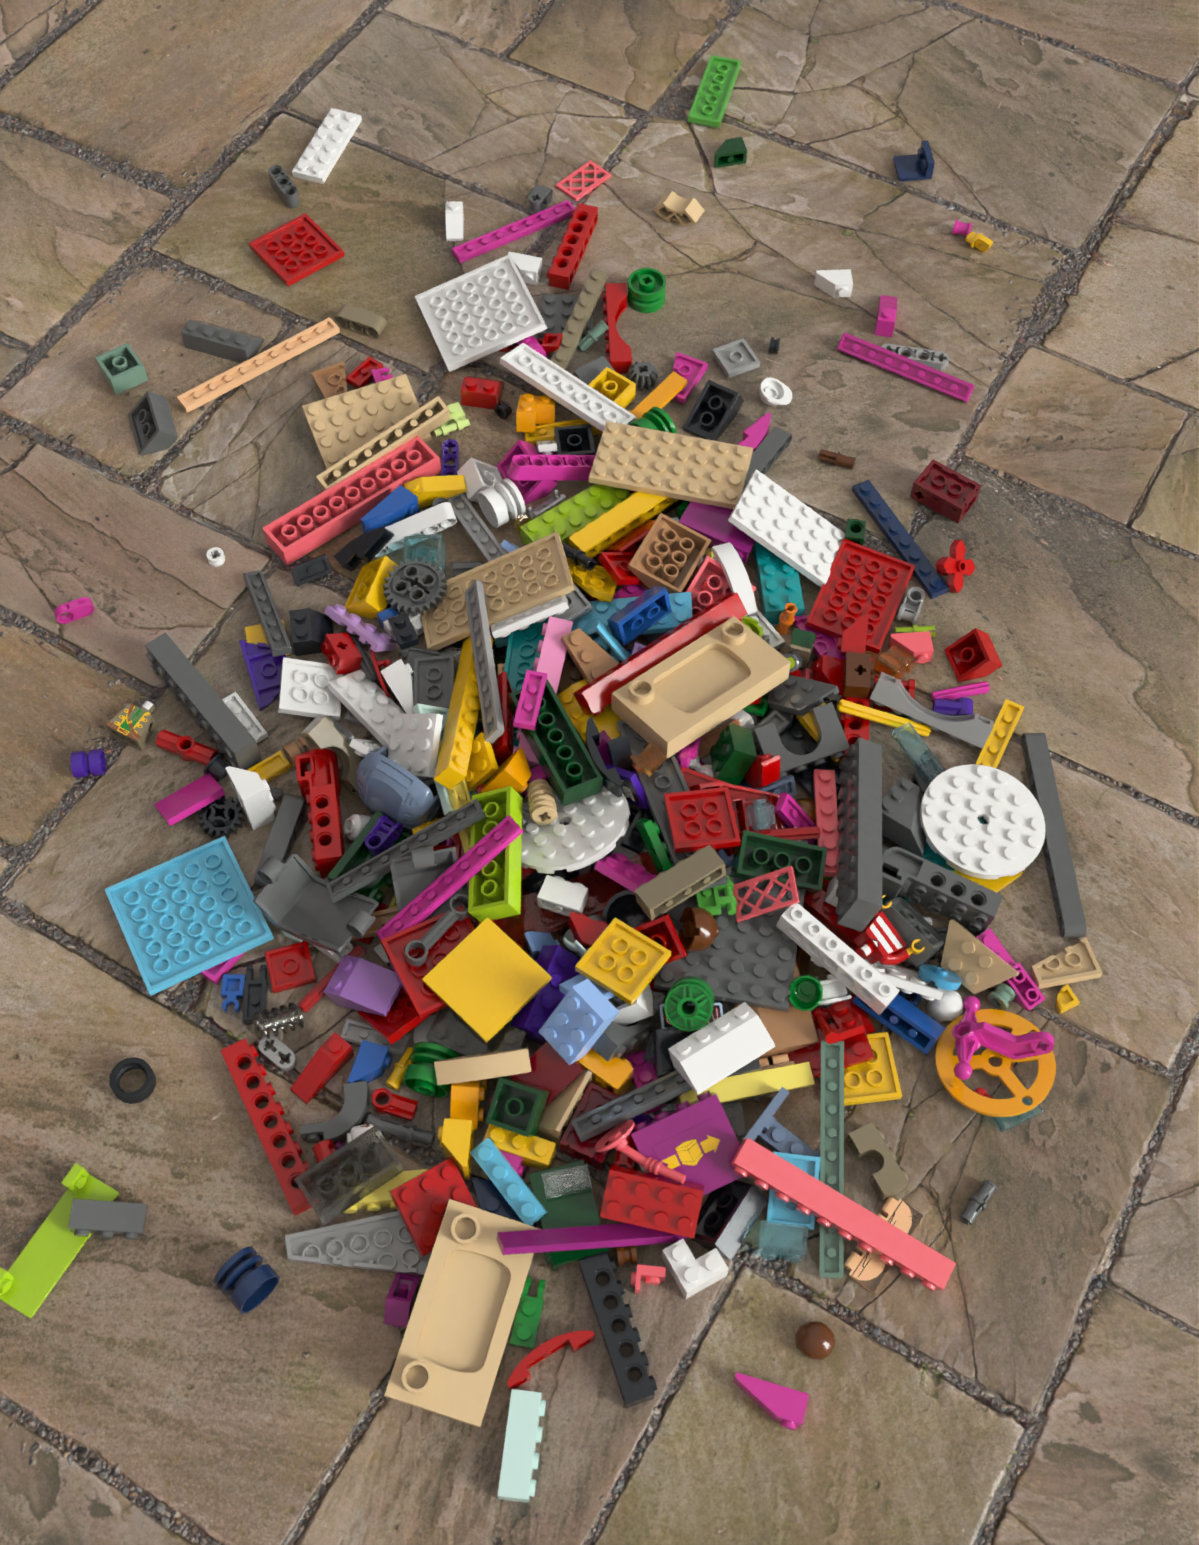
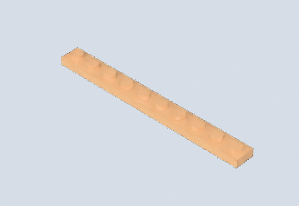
M329 317L177 396V400L188 413L340 333V329Z

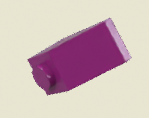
M396 1273L386 1297L384 1324L407 1328L417 1297L420 1275Z

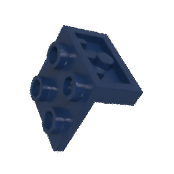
M928 140L921 142L917 154L893 157L899 181L932 179L935 161Z

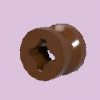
M635 1246L615 1247L618 1267L624 1266L625 1263L629 1262L638 1264Z

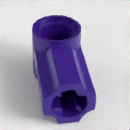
M961 697L956 700L934 698L932 711L951 716L973 714V700L967 697Z

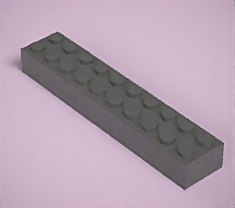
M859 737L855 744H851L847 755L841 758L838 765L840 769L838 784H840L838 793L840 805L837 812L839 815L837 826L839 831V838L837 840L839 853L836 860L838 863L836 875L838 880L836 890L838 904L835 912L838 914L837 924L862 932L882 908V745Z

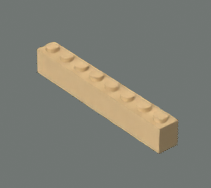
M437 396L317 475L318 486L324 492L416 436L424 437L450 420L449 408Z

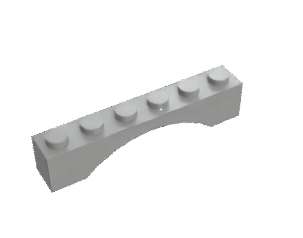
M881 672L870 696V699L876 705L890 707L893 712L900 715H908L911 720L917 723H926L935 731L941 730L948 733L947 735L953 739H962L973 748L980 747L983 749L994 726V721L976 713L951 716L931 711L914 700L899 679Z

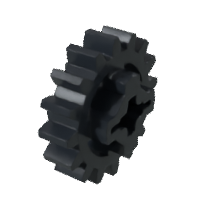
M225 795L221 799H217L206 807L201 808L202 813H198V823L204 834L208 833L210 838H213L215 835L218 838L225 835L228 839L230 838L229 833L232 832L236 835V828H242L241 822L245 821L244 810L239 801L234 802L233 797H229L226 800Z

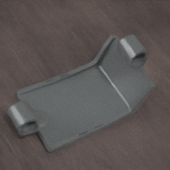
M431 846L412 849L411 856L389 860L398 912L457 861L455 847L436 851ZM462 887L424 921L447 912L451 898L454 895L463 894ZM457 902L453 905V908L462 905L466 911L464 902Z
M291 854L283 863L270 856L257 871L258 876L266 885L254 897L253 902L274 926L310 944L340 953L352 937L362 938L376 920L374 915L371 916L379 905L376 900L353 892L333 903L326 888V884L329 882L317 877L297 854Z

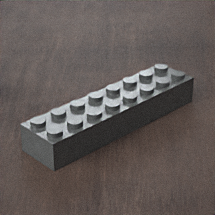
M165 632L145 645L148 651L146 657L151 663L150 667L156 675L160 674L162 677L161 681L165 687H170L173 690L172 694L178 702L181 700L184 703L183 708L189 715L193 714V719L199 728L203 727L206 730L207 738L211 742H216L217 750L228 757L227 761L230 766L247 770L262 761L253 736Z

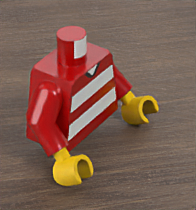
M889 901L885 906L882 905L881 909L889 908L892 901ZM883 911L878 912L862 932L856 930L858 934L854 937V942L858 946L855 952L864 960L867 959L871 964L879 962L881 965H897L908 959L910 954H920L925 948L916 950L914 944L920 941V939H916L910 944L909 948L905 949L907 946L906 942Z

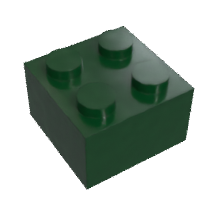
M729 723L725 730L721 731L718 741L715 745H712L709 752L715 779L739 785L757 758L750 729Z
M499 1077L486 1123L526 1137L536 1136L549 1090L510 1077Z

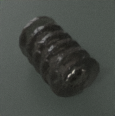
M293 1002L288 1003L287 1006L280 1005L279 1009L274 1007L270 1011L263 1010L262 1014L257 1012L253 1015V1027L259 1040H261V1034H264L266 1039H270V1031L275 1036H278V1029H281L283 1034H286L287 1026L292 1031L296 1029L295 1024H298L300 1029L304 1028L302 1012Z

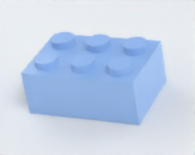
M586 979L569 990L538 1032L571 1065L588 1053L619 1011L589 979Z

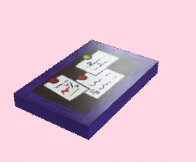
M604 763L607 770L616 768L623 783V794L627 802L647 809L649 806L646 793L636 773Z

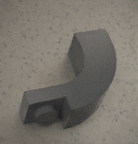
M367 1081L344 1084V1105L339 1114L326 1122L300 1125L302 1140L308 1143H317L321 1139H324V1141L332 1140L334 1146L340 1141H346L347 1133H350L351 1128L363 1125L367 1117L370 1104Z

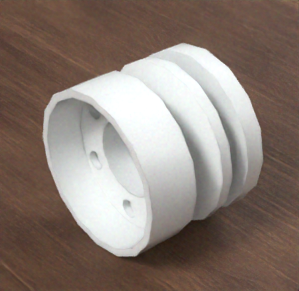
M509 478L495 483L494 489L488 487L477 494L481 511L494 528L506 524L509 518L515 519L526 512L522 495Z

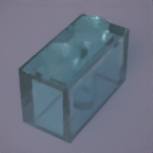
M761 1220L758 1228L756 1255H762V1258L767 1260H775L776 1257L786 1258V1261L791 1263H799L800 1260L804 1261L807 1254L808 1226Z

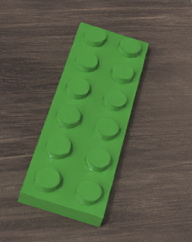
M714 55L710 56L690 110L688 122L710 127H720L741 68V60Z

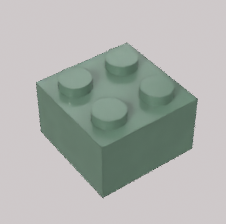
M128 343L95 357L100 373L115 395L148 381L144 365Z

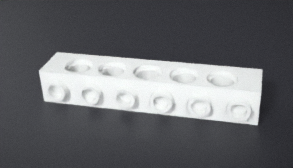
M798 903L791 905L781 915L776 926L877 1014L880 1015L899 993L900 990Z

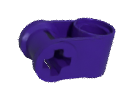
M382 815L365 838V844L370 854L375 857L391 848L394 842L401 836L403 825L401 823H394L389 820L388 816Z

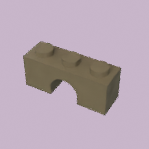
M871 1122L850 1132L846 1142L857 1161L864 1157H873L879 1162L881 1170L872 1174L869 1182L882 1202L905 1190L909 1183V1178L906 1171L897 1164V1158L891 1147L888 1148L884 1142L885 1138L882 1130Z

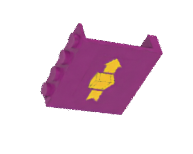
M709 1090L697 1095V1100L691 1103L686 1100L675 1106L676 1110L670 1113L665 1110L654 1116L655 1120L646 1123L644 1120L635 1124L634 1130L631 1131V1136L640 1154L647 1158L652 1157L653 1160L656 1159L658 1162L661 1161L662 1165L686 1175L685 1181L704 1185L703 1195L742 1177L735 1173V1168L730 1165L740 1144L715 1092L710 1093Z

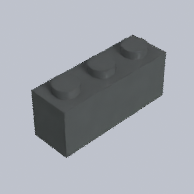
M73 1199L69 1230L74 1232V1236L88 1237L89 1233L99 1234L98 1237L113 1238V1235H123V1239L137 1240L138 1236H144L148 1207L144 1203Z

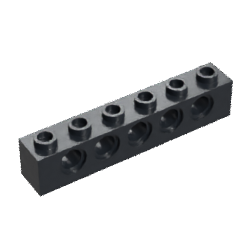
M607 1251L579 1260V1267L625 1407L629 1408L654 1399V1391L657 1390L656 1382L653 1375L648 1376L646 1366H649L645 1351L640 1352L638 1342H641L637 1327L632 1328L630 1318H633L629 1304H624L621 1295H624L625 1292L621 1280L616 1281L614 1272L617 1271L613 1257L609 1258ZM600 1276H605L609 1279V1283L605 1286H600L597 1284L596 1279ZM608 1299H613L616 1301L617 1306L614 1309H607L604 1306V1302ZM617 1322L622 1323L625 1326V1330L622 1333H615L611 1328L612 1325ZM628 1346L633 1350V1354L630 1357H623L619 1351L622 1347ZM636 1370L641 1374V1379L637 1382H632L627 1376L628 1373Z

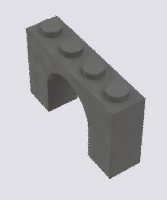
M832 702L813 708L810 712L818 734V744L816 749L809 754L796 755L789 752L783 746L774 722L754 729L752 734L761 755L770 753L771 756H780L779 778L788 776L787 773L793 770L795 773L802 772L807 769L806 766L813 763L814 766L824 764L826 759L833 757L835 760L846 755L845 752L850 747Z
M653 1007L652 1016L626 1026L611 1022L592 1048L607 1062L615 1057L620 1058L626 1050L631 1051L639 1042L641 1044L644 1043L651 1035L654 1037V1029H660L659 1012Z

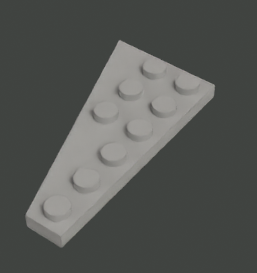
M398 1211L285 1235L287 1257L292 1262L424 1276L432 1253L430 1252L423 1257L420 1256Z

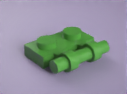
M726 874L728 878L727 884L696 893L697 907L706 909L712 915H721V907H725L729 915H734L736 913L737 900L733 896L734 885L730 880V876ZM718 891H722L724 896L719 897Z

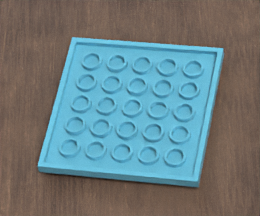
M225 836L104 889L150 996L274 939L261 910L253 902L254 895Z

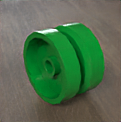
M641 268L632 272L628 278L627 301L629 306L640 313H652L661 309L665 304L666 279L664 275L653 268Z

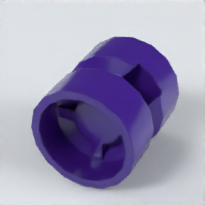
M103 749L89 750L88 754L85 751L71 753L70 762L74 778L88 777L89 773L93 776L106 774V759Z

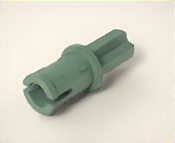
M601 320L591 331L588 330V334L580 340L578 347L585 351L595 341H598V338L609 327Z

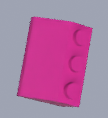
M518 440L498 463L497 468L504 479L509 478L516 485L526 505L546 497L558 482L518 481L508 476V469L513 456L540 455L534 444Z

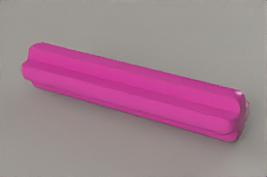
M983 681L933 691L931 699L932 702L934 698L954 700L961 697L988 693L990 688L988 682Z

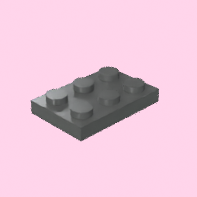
M454 654L414 658L413 707L418 703L449 708L455 683Z

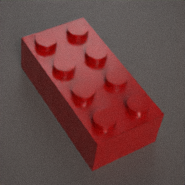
M611 1165L600 1217L694 1239L704 1185L687 1181L680 1184L665 1176Z

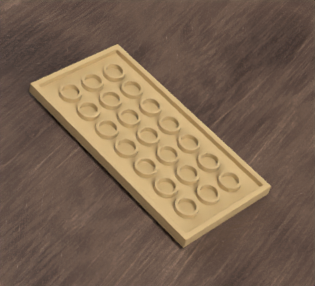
M606 421L589 475V482L734 509L744 490L753 448Z
M558 532L446 580L447 590H445L446 596L442 597L443 603L436 602L437 609L430 607L431 613L424 610V615H421L427 649L437 651L471 636L465 591L475 580L483 584L489 628L491 624L575 591Z

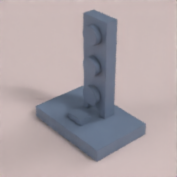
M782 1087L744 1139L749 1138L754 1141L756 1138H759L775 1152L820 1157L819 1153L782 1126L773 1117L790 1093Z

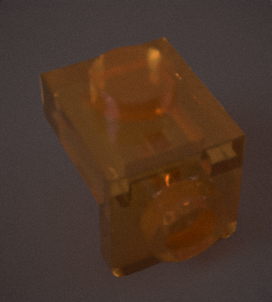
M652 743L637 757L633 754L630 756L634 761L632 766L640 774L644 771L649 777L667 759Z

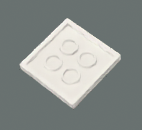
M283 657L278 713L314 718L332 716L336 721H339L341 701L328 689V682L342 677L343 674L336 675L334 669L326 663Z
M394 714L388 758L417 778H434L443 715Z

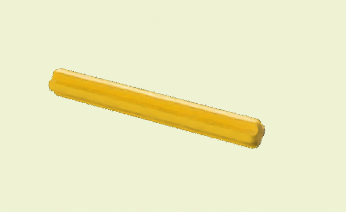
M840 700L837 705V709L840 712L910 733L928 737L931 732L929 725L917 723L846 700Z

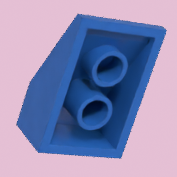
M402 485L397 487L361 518L363 534L380 527L385 528L419 513L417 496Z

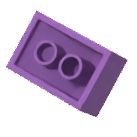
M344 955L323 993L337 1006L386 1016L402 988V984L396 972L359 957Z

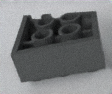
M901 777L882 798V835L913 854L922 857L926 842L925 832L920 825V803L923 793L919 786Z

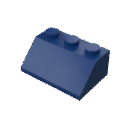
M654 586L644 591L636 600L630 601L622 610L610 616L607 620L609 629L624 646L672 612L667 589Z

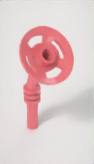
M627 1120L615 1126L595 1145L596 1152L615 1148L616 1151L619 1150L643 1166L645 1171L654 1172V1175L660 1174L680 1184L685 1182L686 1175L662 1165L661 1161L653 1160L652 1157H645L627 1145L626 1138L635 1125L633 1120Z

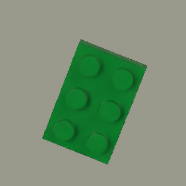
M644 818L635 821L657 873L659 874L674 867L667 857L668 848L665 842H661L658 834H660V830L656 822L652 823V820Z

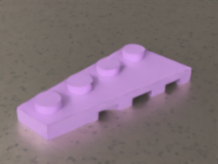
M342 605L327 606L324 611L327 616L339 625L348 626L346 630L349 633L360 636L359 640L363 644H371L370 649L374 652L395 650L398 644L392 640L390 635L377 631L376 626L361 621L362 618L360 616L347 612L346 608Z

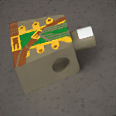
M145 701L141 708L128 704L106 724L110 735L143 751L157 726L152 715L156 707L149 701Z

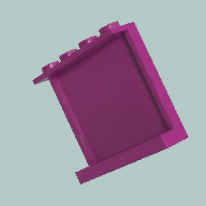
M690 502L679 523L711 539L712 541L708 548L730 542L737 551L742 563L746 564L748 555L756 540L728 521L733 509Z

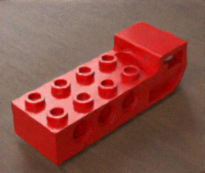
M314 749L295 756L299 789L302 797L307 799V805L310 809L308 820L309 824H311V830H309L310 840L313 843V849H311L312 861L314 862L315 870L320 872L323 879L329 875L345 853L339 799L341 788L337 754L329 749Z

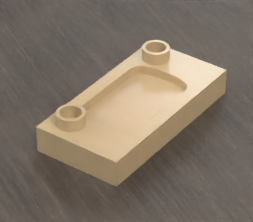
M734 616L612 693L611 710L662 756L668 759L787 680L791 662Z
M449 1199L384 1397L477 1428L481 1427L534 1253L502 1255L497 1242V1233L537 1230L539 1228Z

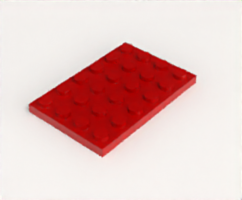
M843 539L831 565L829 578L826 584L822 585L805 626L838 639V637L842 638L843 631L864 614H869L865 650L879 655L916 565Z

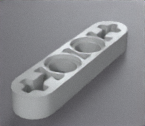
M884 344L881 346L900 355L906 353L909 355L907 358L934 369L943 370L948 366L949 356L945 352L895 344ZM919 356H925L927 360H921Z

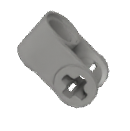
M912 587L908 590L896 620L900 621L902 619L912 623V625H916L925 597V593L921 588Z

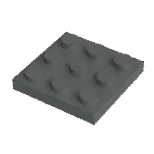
M542 294L541 316L547 329L540 332V338H544L545 333H563L579 295ZM593 312L581 339L588 334V330L591 331L593 329Z

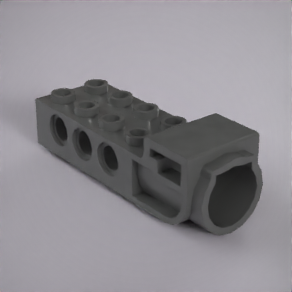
M882 845V896L886 895L882 899L890 901L896 898L897 895L907 898L913 904H919L928 908L932 913L941 914L949 920L954 919L975 933H983L995 918L1003 895L899 847L889 848Z

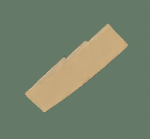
M528 1048L434 1061L437 1085L531 1072Z

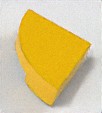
M1068 984L1061 988L1056 997V1008L1059 1014L1080 1003Z

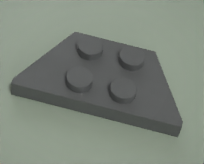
M789 674L787 680L769 691L767 703L769 708L803 716L814 707L824 703L823 698L829 694H838L839 689L836 685Z

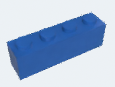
M899 994L896 995L880 1015L857 995L852 1001L924 1054H927L934 1047L946 1029Z

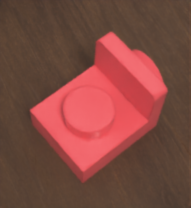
M637 1264V1271H632L630 1286H635V1293L639 1294L641 1280H645L646 1284L659 1285L660 1282L665 1281L666 1267Z

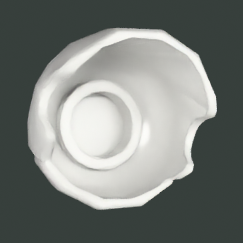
M943 989L941 1000H928L927 1009L930 1016L938 1022L953 1021L963 1013V1000L957 991Z

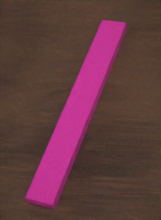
M566 200L451 248V253L459 263L465 262L572 217L573 210H576V208L569 200Z
M843 332L837 350L965 402L969 401L975 387L974 384Z
M508 815L376 932L378 937L384 939L424 921L524 831Z

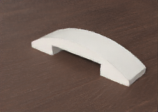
M730 542L713 546L711 549L714 557L722 566L731 592L738 593L748 613L746 615L757 613L753 589L737 551Z

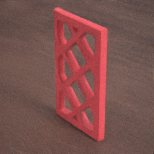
M590 160L557 183L555 187L573 200L578 201L609 179L611 174ZM589 166H591V167L594 168V170H584V169H586V168L589 167ZM577 174H582V178L573 177ZM584 174H594V178H584ZM596 174L604 175L602 178H596ZM570 183V187H563L562 185ZM572 183H582V187H572ZM584 183H593L589 187H584ZM572 191H582L578 195L572 193Z
M792 866L734 884L733 896L737 900V922L800 902ZM788 873L789 879L785 884L777 880L780 875ZM770 880L764 891L756 887L759 882ZM775 883L783 887L777 898L768 894ZM748 886L749 889L744 897H739L738 889ZM753 890L762 894L756 905L747 901ZM787 890L792 892V900L781 902ZM766 897L774 901L772 906L760 909ZM745 904L753 908L751 913L741 914Z

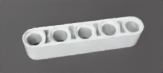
M440 503L385 527L395 535L374 558L384 556L455 525L457 519L451 503Z

